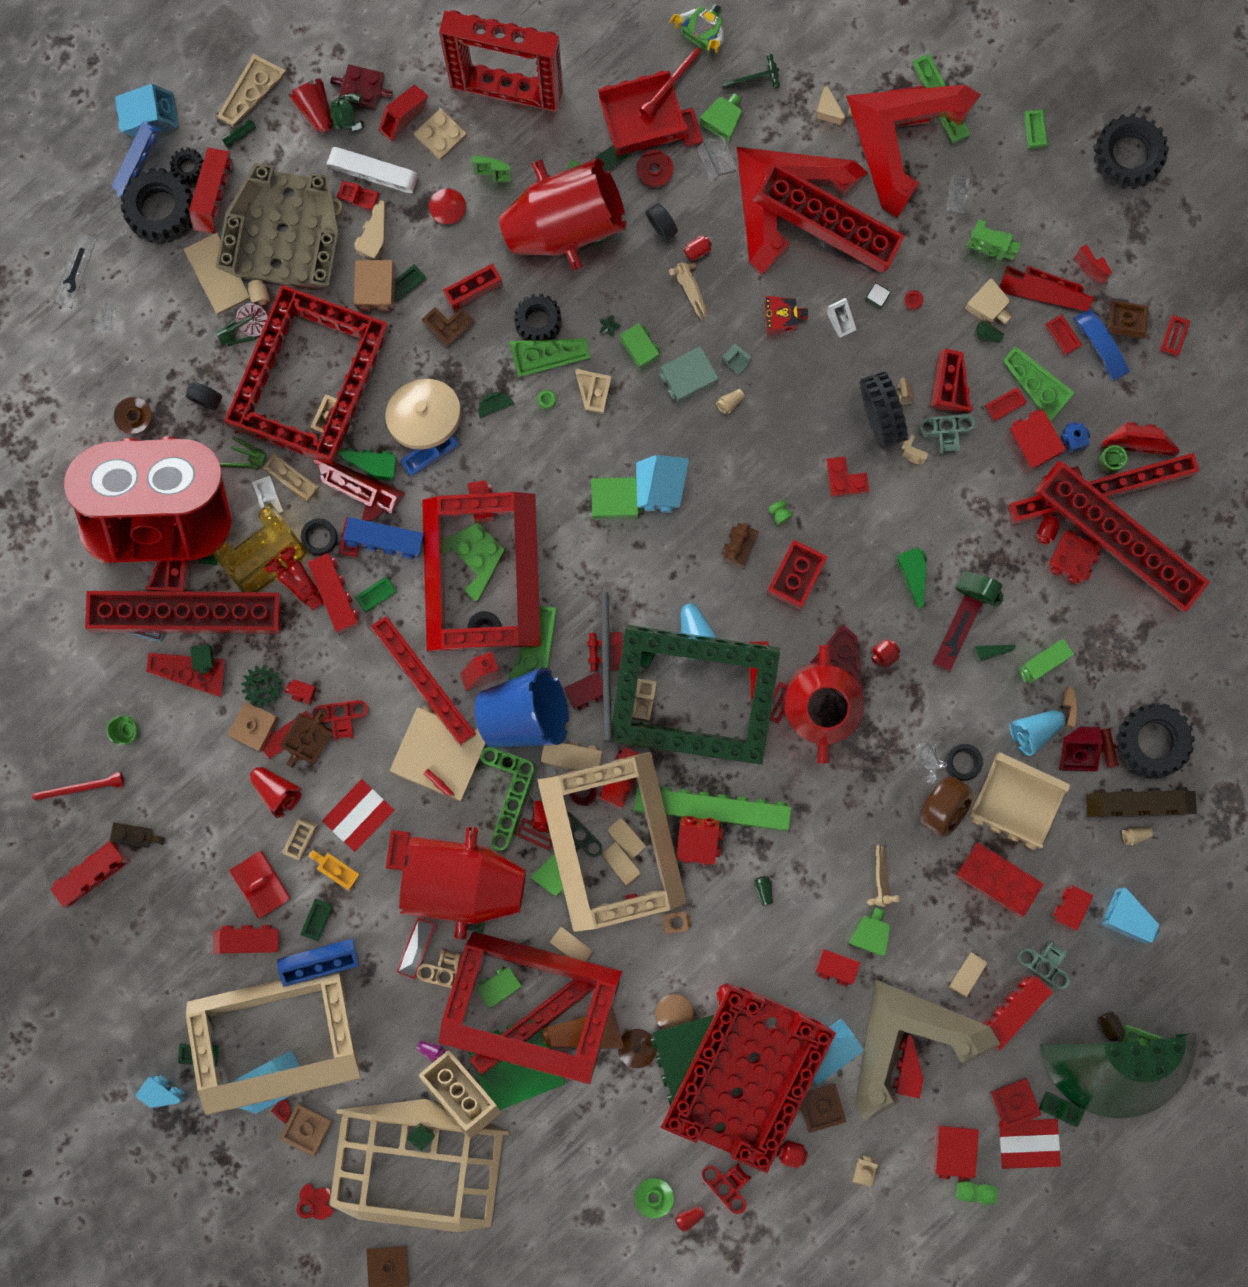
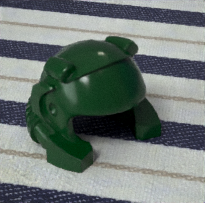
M357 93L343 94L339 98H335V101H332L330 118L335 128L352 129L354 131L365 127L362 120L353 123L355 115L350 102L362 103L361 95Z

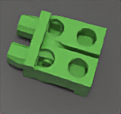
M979 219L972 231L967 247L990 256H997L996 259L999 261L1003 257L1013 260L1021 243L1012 240L1013 234L1011 233L1006 235L1003 231H994L984 227L986 222Z

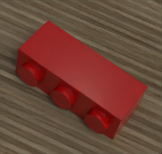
M492 263L443 289V292L454 312L503 286V283Z

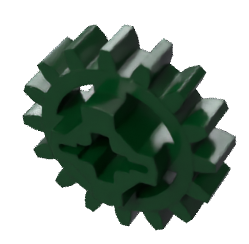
M263 665L261 670L258 666H255L254 672L249 669L250 675H244L243 677L246 679V682L241 683L245 687L242 693L248 694L245 699H252V705L258 702L259 707H262L263 703L269 707L270 701L276 703L275 697H281L278 691L284 689L282 686H279L283 680L277 679L280 674L278 672L273 674L274 669L271 667L267 670L265 665ZM259 674H263L260 678H254ZM271 678L274 680L275 688L271 687ZM256 683L265 684L269 690L263 688L260 690ZM250 684L254 687L253 695L250 691ZM270 694L269 697L260 699L263 695Z

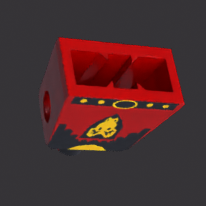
M775 296L765 297L767 336L796 330L798 320L808 319V308H797L796 299Z

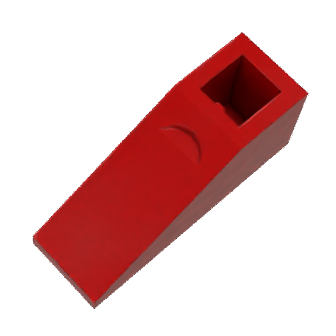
M906 1035V1038H902L900 1050H903L902 1058H898L896 1069L899 1070L898 1078L894 1077L892 1089H895L896 1094L920 1099L924 1079L913 1038L910 1035Z

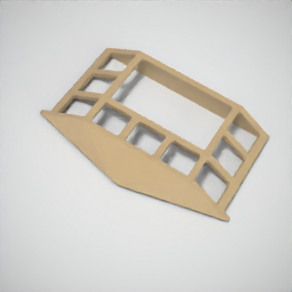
M428 1099L336 1110V1114H342L329 1206L359 1220L451 1232H464L492 1226L503 1135H509L510 1131L492 1124L485 1126L477 1134L494 1136L492 1158L468 1157L470 1138L441 1104ZM350 1118L371 1122L368 1144L347 1141ZM377 1122L402 1125L399 1148L374 1145ZM421 1123L426 1128L433 1129L435 1137L432 1140L430 1152L406 1149L409 1126L416 1127ZM440 1130L462 1132L465 1134L462 1156L437 1153ZM346 1148L365 1150L367 1152L364 1174L343 1171ZM373 1152L460 1163L454 1216L367 1206L366 1200ZM467 1164L488 1165L491 1167L487 1189L464 1187ZM342 1177L362 1181L360 1204L339 1201ZM463 1194L487 1196L484 1219L460 1217Z

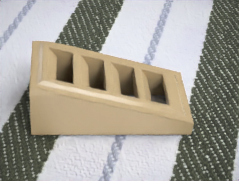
M901 378L897 386L900 404H913L912 386L906 378Z
M302 816L299 817L282 853L300 861L318 824ZM303 825V826L309 828L310 831H308V830H306V829H304V828H302V827H300V826ZM297 832H300V833L306 835L307 837L304 838V837L298 835ZM296 839V840L302 842L303 845H300V844L294 842L293 840ZM290 845L299 849V853L290 849Z

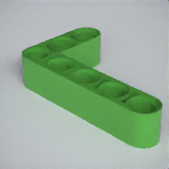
M488 747L481 752V760L489 766L514 774L491 841L494 849L507 851L512 845L537 773V767L535 763L527 759ZM494 752L495 759L488 762L487 754ZM507 758H512L513 765L509 768H506L505 760ZM525 764L531 765V771L528 774L523 773V766ZM520 782L525 784V789L522 792L516 790V786ZM516 800L519 806L515 811H512L510 804ZM506 819H511L512 826L509 829L504 828V821ZM500 837H504L506 840V844L502 848L497 844Z

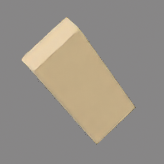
M275 453L262 467L307 503L319 489V486Z

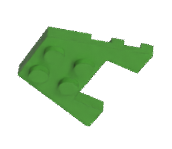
M479 523L443 539V557L452 549L478 575L464 589L476 603L481 598L492 573L505 552V549Z

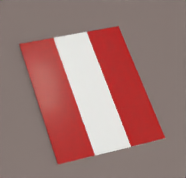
M361 779L324 817L322 822L348 847L356 852L395 810Z
M1058 1119L1028 1120L1004 1129L1002 1122L999 1121L1002 1169L1061 1167Z

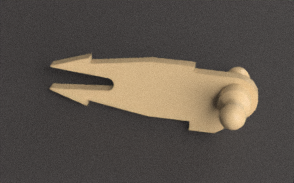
M678 263L675 268L669 270V274L671 276L677 274L678 282L682 284L687 297L695 309V313L700 319H704L703 315L704 317L708 316L706 305L703 303L696 280L690 272L691 269L694 270L696 268V263Z
M877 845L875 856L878 896L875 899L869 898L867 904L870 906L876 904L877 906L887 907L892 902H899L900 896H891L884 846Z

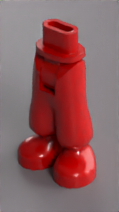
M290 545L278 553V556L286 563L288 568H285L275 556L264 566V569L269 573L275 571L277 579L289 588L305 606L308 605L312 610H315L323 603L322 597L302 563L298 559L293 558L295 548Z

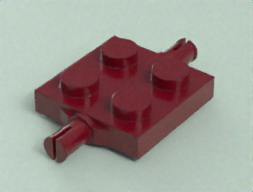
M348 64L343 78L331 76L330 84L341 86L339 97L343 94L352 93L362 96V103L350 102V104L375 109L377 101L381 96L388 98L393 96V90L383 89L382 83L385 76L383 72Z

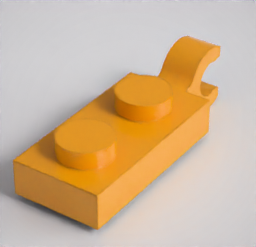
M312 850L309 855L310 858L319 863L317 870L348 891L360 876L356 871L329 853L323 857Z

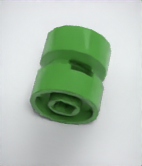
M1109 446L1098 459L1099 469L1107 475L1118 473L1127 462V453L1120 446Z

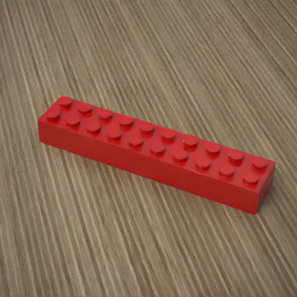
M1058 461L1034 490L1039 497L1178 610L1187 612L1210 583L1209 580L1064 462Z
M86 591L85 629L89 632L281 634L282 596L279 592Z

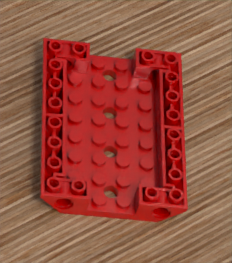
M729 985L663 1120L661 1128L694 1143L700 1140L730 1153L732 1159L768 1173L836 1032L815 1018L744 987ZM770 1017H774L777 1020L773 1026L766 1025V1021ZM753 1052L759 1053V1058L756 1061L749 1060V1056ZM739 1087L742 1089V1093L739 1096L732 1095L734 1088ZM722 1122L725 1124V1128L722 1131L715 1130L717 1123Z

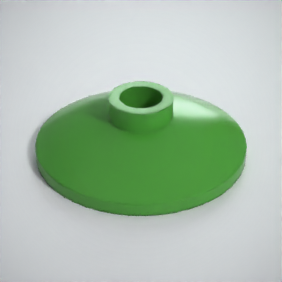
M649 1178L637 1187L634 1201L636 1208L642 1215L648 1218H660L666 1215L672 1208L674 1195L667 1182L658 1178ZM652 1194L658 1196L656 1201H651L650 1196Z

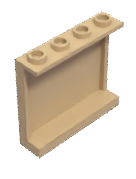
M425 706L422 709L417 707L390 772L445 795L424 775V772L430 769L454 793V796L448 797L462 802L486 743L476 728L474 731L476 736L459 746L437 715L433 714L432 709Z
M999 752L996 754L969 817L973 818V823L980 826L986 824L990 826L991 831L997 834L1003 832L1008 835V839L1015 842L1019 840L1025 842L1026 847L1036 851L1037 848H1043L1044 845L1042 844L1070 784Z

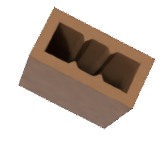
M355 260L354 305L359 311L370 312L371 309H378V311L387 312L389 309H395L396 265L393 260Z

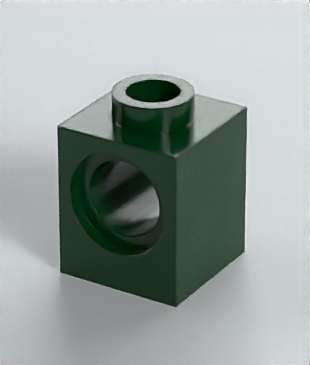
M211 645L190 647L192 667L195 672L208 674L210 670L215 669Z

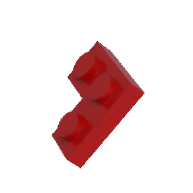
M846 456L826 459L831 497L869 492L867 472L848 475Z

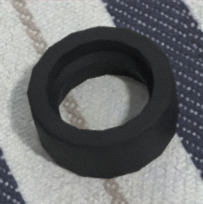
M656 203L646 211L650 224L663 240H668L678 233L674 220L661 204Z
M312 519L301 530L300 538L302 545L313 555L322 556L330 553L337 545V531L325 519ZM317 526L325 527L330 532V541L322 548L311 546L308 540L309 532Z
M959 744L948 752L945 759V767L948 774L960 781H968L975 778L981 772L983 757L975 746ZM967 751L974 756L975 767L971 772L962 774L955 770L953 758L958 752Z

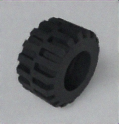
M540 293L539 296L531 294L530 298L528 296L524 297L523 302L520 300L518 307L515 308L514 322L519 336H522L524 341L554 340L555 335L559 334L562 318L560 308L555 300L552 301L550 296L544 297ZM535 311H542L549 316V321L545 326L535 328L527 323L528 316Z

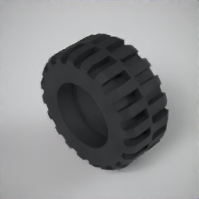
M150 168L147 173L144 171L139 172L140 176L137 178L133 176L130 179L131 184H126L124 187L126 193L121 195L123 203L121 204V211L131 230L139 238H144L146 242L153 243V241H156L157 244H163L164 240H167L168 243L173 242L174 237L177 236L179 239L183 236L182 232L184 230L188 232L190 229L189 223H192L189 209L193 194L181 176H177L171 170L167 172L164 168H159V171H156L155 168ZM158 192H166L173 195L175 206L167 217L160 220H150L143 216L142 207L149 196Z
M1159 703L1146 704L1132 711L1124 718L1123 723L1120 724L1118 728L1120 731L1116 736V740H1118L1116 747L1117 751L1121 752L1122 756L1120 758L1122 762L1125 761L1128 764L1126 767L1129 770L1133 769L1136 771L1135 774L1139 776L1144 775L1146 778H1162L1179 771L1189 761V755L1193 753L1194 749L1192 743L1195 742V738L1191 735L1193 728L1191 725L1188 726L1186 722L1188 720L1185 715L1181 716L1177 708L1172 709L1168 704L1159 705ZM1158 723L1164 726L1170 733L1172 748L1165 757L1153 759L1141 750L1138 743V734L1146 724Z

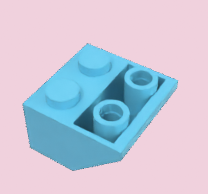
M162 1075L149 1076L135 1095V1097L150 1108L182 1103L187 1100L184 1096L185 1092L178 1087H171L168 1084L170 1081Z

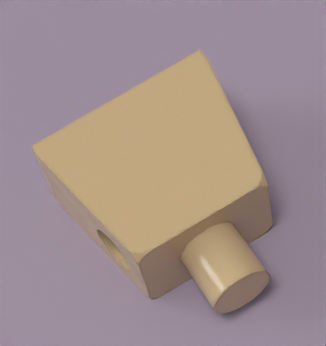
M992 278L974 295L965 307L968 312L990 324L998 318L1006 325L1013 317L1005 310L1010 300Z

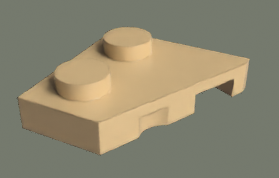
M576 369L575 373L585 410L604 414L612 377Z

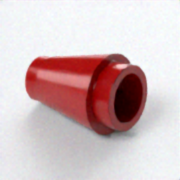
M698 1206L677 1214L678 1217L674 1220L683 1233L684 1231L688 1232L705 1214L701 1207Z

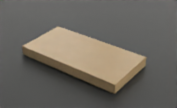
M215 233L184 248V251L216 314L219 315L249 300L250 296L240 277L216 268L221 239L218 233Z

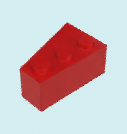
M191 560L158 561L145 590L188 592Z
M624 747L622 751H618L615 760L639 755L640 753ZM637 777L610 783L606 786L603 785L599 794L601 802L623 810Z

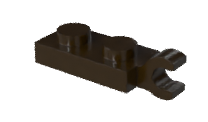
M113 822L110 841L149 848L150 843L163 845L165 837L152 835L153 829Z

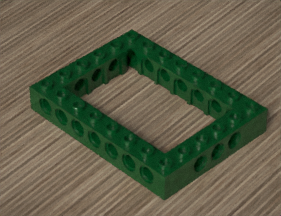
M627 624L612 717V742L763 765L780 647ZM642 651L758 668L747 740L739 739L738 736H735V738L720 736L718 733L716 735L700 733L701 731L699 730L697 732L681 730L682 728L679 727L678 729L662 727L663 725L653 726L643 724V722L633 723L632 716Z

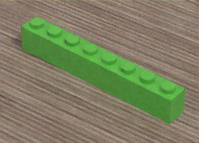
M637 787L634 812L645 813L640 790ZM660 788L666 816L680 818L694 816L698 819L713 818L716 821H720V823L781 831L789 830L791 807L787 806L785 802H776L773 805L768 804V800L762 799L750 802L749 798L737 797V800L729 799V795L718 794V797H711L710 793L699 792V795L691 794L690 790L680 789V792H672V788Z

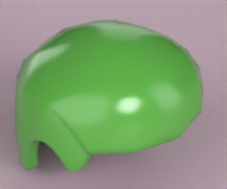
M129 716L115 717L109 721L107 726V736L113 743L130 744L136 740L139 734L138 724Z

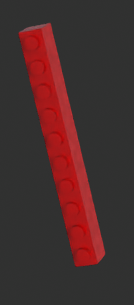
M1190 453L1092 480L1088 483L1110 499L1194 476L1200 470L1195 454ZM1039 496L1012 502L1007 507L1012 525L1059 513Z

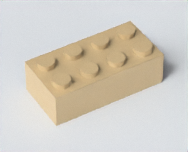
M450 1050L446 1051L418 1075L423 1084L470 1139L501 1114L497 1105Z

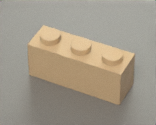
M569 741V744L561 743L554 746H544L540 762L545 765L579 771L599 766L602 751H599V747L588 745V748L580 747V743Z

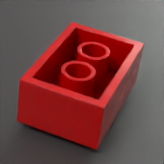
M793 539L767 590V594L801 611L828 556Z

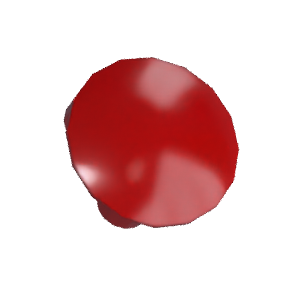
M446 188L434 193L430 199L429 210L434 221L442 224H453L462 220L466 210V203L461 193L454 189Z

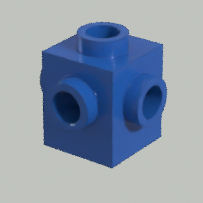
M1077 422L1067 424L1066 428L1062 431L1061 440L1063 445H1066L1068 453L1086 449L1090 445L1088 439L1090 438V433L1083 423L1077 424Z

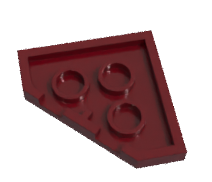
M842 624L825 645H831V663L853 676L860 685L861 690H863L858 638ZM819 653L810 663L819 662ZM829 688L847 703L846 698L840 691Z

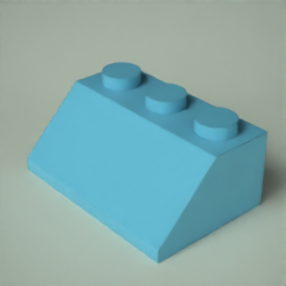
M839 1019L829 1027L836 1032V1035L813 1079L817 1086L864 1051L842 1019Z

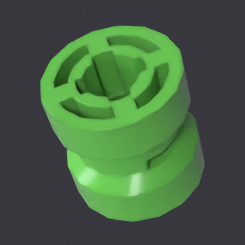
M784 499L768 508L770 514H775L774 517L777 525L786 522L794 516L791 510L786 508L787 503Z

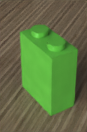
M636 477L591 478L592 520L638 518V513H642V508L637 507Z
M1062 639L1020 667L1019 670L1021 672L1019 674L1024 682L1028 681L1029 684H1032L1067 661L1074 653L1065 640Z

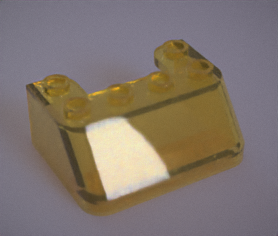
M271 502L259 511V520L264 525L261 529L234 549L228 541H225L218 550L212 553L242 592H258L277 578L275 571L269 573L264 569V566L273 557L276 556L282 565L288 568L286 563L278 556V553L286 547L292 545L295 548L293 558L299 561L306 554L305 547Z

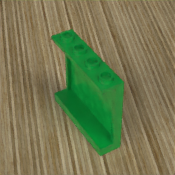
M511 1024V1025H509V1026H506V1029L508 1030V1029H509L510 1027H512L514 1024ZM543 1029L526 1041V1043L548 1048L542 1039ZM496 1030V1031L491 1032V1033H494V1034H497V1035H501V1034H503L504 1032L499 1033V1030ZM468 1052L470 1058L475 1055V1053ZM500 1061L482 1076L474 1067L482 1089L493 1100L499 1110L565 1085L563 1077L505 1061Z

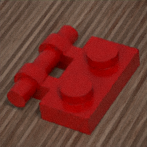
M610 632V671H619L622 655L621 632ZM589 633L587 647L590 649V657L588 658V664H590V671L596 672L598 671V664H603L602 657H597V647H602V640H597V633Z

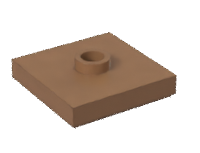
M244 702L227 736L262 752L279 718L248 702Z
M297 1103L279 1139L315 1157L333 1120Z

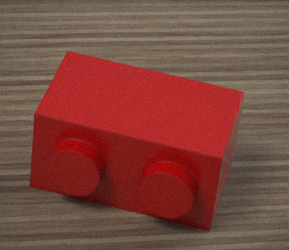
M1073 885L1065 888L1061 895L1063 901L1060 906H1056L1053 912V916H1055L1053 921L1072 931H1078L1094 895Z
M822 949L815 972L819 973L818 977L829 980L831 977L837 979V984L848 987V984H854L861 962Z

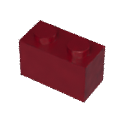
M599 671L564 687V691L574 711L577 709L582 711L588 708L589 703L596 701V703L603 701V679Z

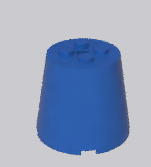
M540 668L483 690L478 694L475 702V719L479 733L488 746L493 748L554 746L561 744L565 740L568 732L565 729V722H569L568 705L562 685L558 678L552 677L551 670Z

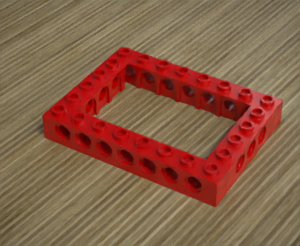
M456 10L444 11L439 35L450 88L559 112L563 95V79L558 35L551 31L540 32L533 27H518L514 23H499L498 20L492 18L488 20L481 19L474 14L469 16L463 15ZM479 29H484V30H485V33H483V34H478V33H476V32H477ZM499 33L505 35L503 38L495 37ZM518 37L524 39L520 43L514 41ZM469 46L520 56L526 59L537 58L536 65L538 66L536 72H538V76L530 78L518 72L512 74L500 68L494 70L482 64L472 65ZM487 78L493 79L491 83L484 82ZM505 82L511 83L510 87H503L502 85ZM523 86L529 87L528 91H521L520 89Z
M281 285L224 420L225 424L233 430L333 466L389 332L387 322ZM295 315L362 339L359 340V348L355 357H352V365L349 372L345 374V382L340 392L338 391L335 406L330 410L331 415L327 425L323 427L324 432L320 441L311 432L309 434L302 432L294 426L289 427L278 423L275 419L272 421L255 413L257 404Z

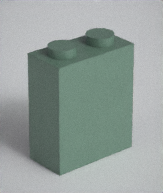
M701 346L660 367V379L663 384L667 383L670 388L668 393L672 400L676 399L677 403L718 383V377Z

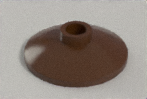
M138 397L123 399L114 410L116 426L127 434L143 432L149 426L152 419L149 405ZM136 414L137 419L131 420V416Z
M632 1029L621 1037L624 1047L618 1049V1054L627 1066L643 1068L654 1060L657 1048L653 1049L650 1039L653 1036L643 1029ZM635 1045L641 1046L640 1052L637 1053L633 1050Z

